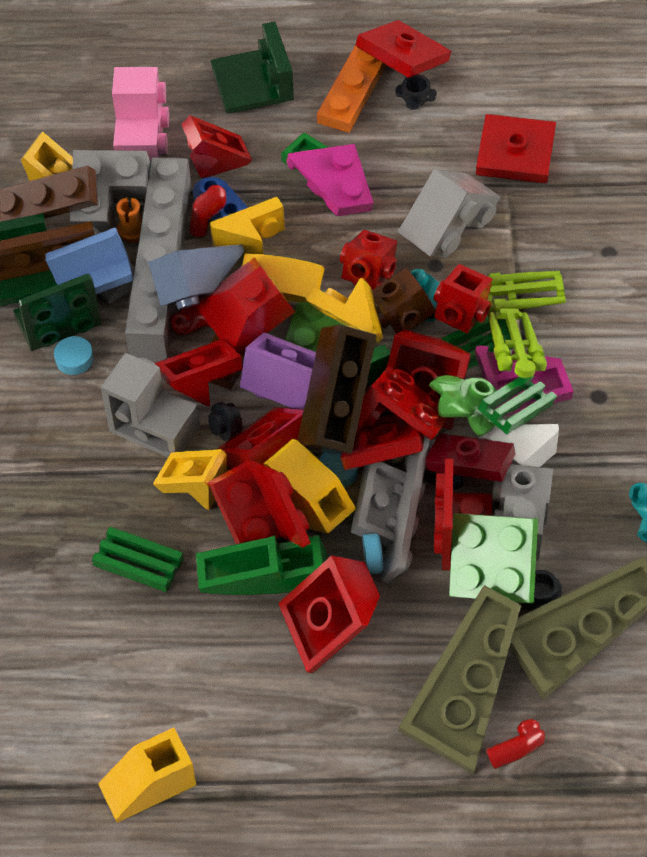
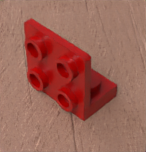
M388 366L364 395L356 432L358 433L366 422L373 426L388 408L428 439L433 440L449 417H439L438 415L439 396L430 392L425 393L414 385L415 381L408 373L400 369L394 370Z
M249 459L208 482L236 544L272 536L276 538L282 537L303 548L311 544L306 533L309 530L308 521L299 508L295 509L290 497L293 494V488L283 472H278Z
M445 459L444 473H436L434 554H442L441 570H451L454 513L492 515V494L453 493V459Z

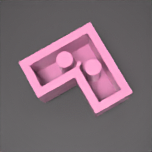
M114 67L112 88L116 117L114 150L147 151L150 160H152V157L161 158V155H167V133H163V128H169V107L162 106V104H166V83L159 82L158 67Z

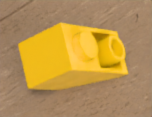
M292 439L264 463L265 466L278 472H283L293 488V494L290 495L295 509L299 508L306 517L309 529L328 534L356 510L339 478L298 440Z
M173 727L133 746L98 785L116 823L196 786L193 763Z

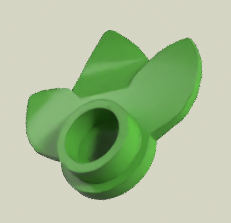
M444 375L435 378L429 384L434 391L441 395L438 402L439 417H468L472 430L478 436L489 433L496 426L478 410L482 400L497 391L489 381L482 378H468L464 380L455 376Z

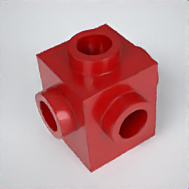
M364 229L350 243L346 242L341 251L340 263L343 264L341 279L350 281L356 286L359 279L363 278L371 289L374 290L386 279L389 280L394 274L397 264L395 253L398 241Z
M458 264L450 275L440 282L433 298L437 302L434 318L448 324L452 328L469 333L477 321L484 322L490 311L492 302L487 299L493 279Z

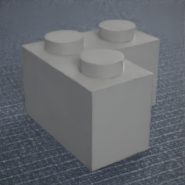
M73 150L72 169L88 165L96 170L97 205L70 212L71 224L76 225L92 221V225L102 233L114 228L115 199L126 197L128 199H146L151 160L147 151Z
M434 168L398 233L429 256L448 258L458 248L461 242V234L466 226L483 228L484 225L492 220L496 213V205L501 197L469 174Z
M125 353L101 386L109 432L165 457H169L171 452H183L200 428L197 404L184 395H174L163 390L160 367L147 358H137Z

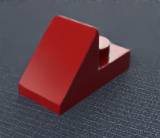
M191 115L181 124L188 139L187 144L192 150L190 158L199 177L207 178L249 165L252 161L240 135Z
M224 339L155 363L156 366L160 367L161 377L173 389L208 407L211 405L208 382L222 379L228 374L243 369L241 355Z

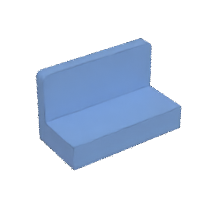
M116 227L45 254L46 262L57 285L79 276L90 274L94 282L95 293L98 294L133 280L130 258Z

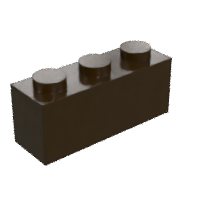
M341 324L321 328L297 439L304 447L330 454H352L375 347L376 334Z

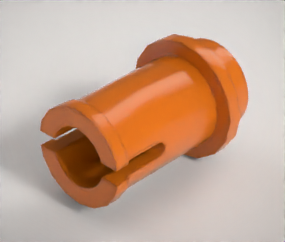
M128 197L121 199L116 205L119 216L117 231L120 238L124 241L136 243L140 239L142 226L140 203L137 199L131 198L132 208H129Z

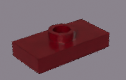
M439 433L425 459L427 471L444 473L445 459H453V475L502 482L516 452L514 443Z

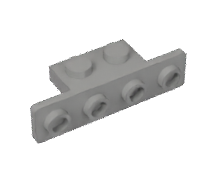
M424 436L423 451L404 456L401 470L383 462L365 465L363 469L351 533L361 537L362 534L369 533L380 535L381 545L386 547L380 581L387 584L399 574H404L412 561L413 554L409 548L411 538L419 524V517L416 516V511L425 491V483L422 482L426 469L425 459L430 451L428 449L430 439Z

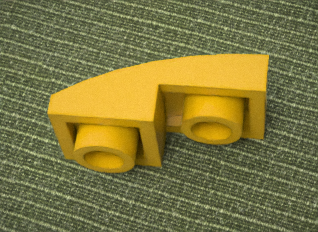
M245 253L242 266L255 257L288 302L308 303L306 298L312 288L315 287L320 290L325 269L322 265L281 256Z

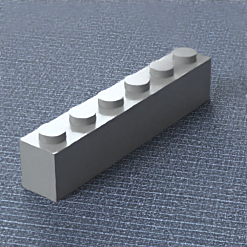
M152 157L125 330L128 353L137 358L144 357L154 362L168 359L172 334L170 319L175 312V304L160 305L148 262L177 250H183L192 188L189 161L184 158Z

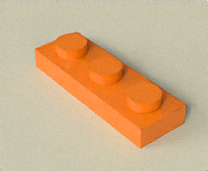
M354 46L317 112V123L350 133L383 73L386 64Z

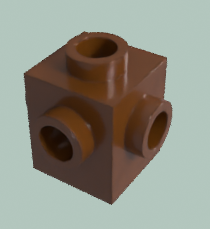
M407 267L372 291L381 326L385 329L390 325L396 334L404 329L410 331L436 311L425 291Z

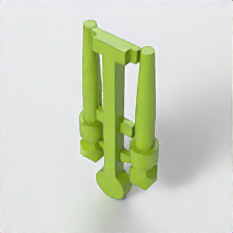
M560 271L522 272L502 275L500 272L488 274V277L493 279L487 299L492 302L489 313L493 311L494 313L498 312L499 309H528L566 303L565 289ZM551 278H553V280H549V281L530 282V281H537V280H544V279H551ZM556 290L557 297L516 299L515 294ZM494 296H508V300H505V298L493 299Z
M499 309V312H490L488 317L495 345L494 355L499 370L511 371L513 360L517 362L515 363L514 372L519 377L530 378L534 376L535 371H545L547 361L542 346L538 344L528 314L526 312H519V309ZM497 319H506L511 340H505L504 342ZM516 319H522L526 340L521 339ZM509 348H514L515 354L511 355Z

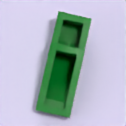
M319 535L308 537L311 544L304 548L291 541L279 544L276 537L272 536L196 553L198 587L201 593L221 595L288 593L294 590L328 559L327 550Z

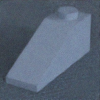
M243 244L177 250L149 261L160 305L176 304L178 310L199 305V297L212 293L244 253Z

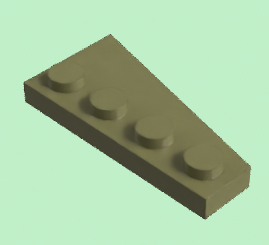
M642 557L518 617L509 649L543 701L647 612V560L645 557Z
M483 585L398 729L400 733L473 775L521 605Z

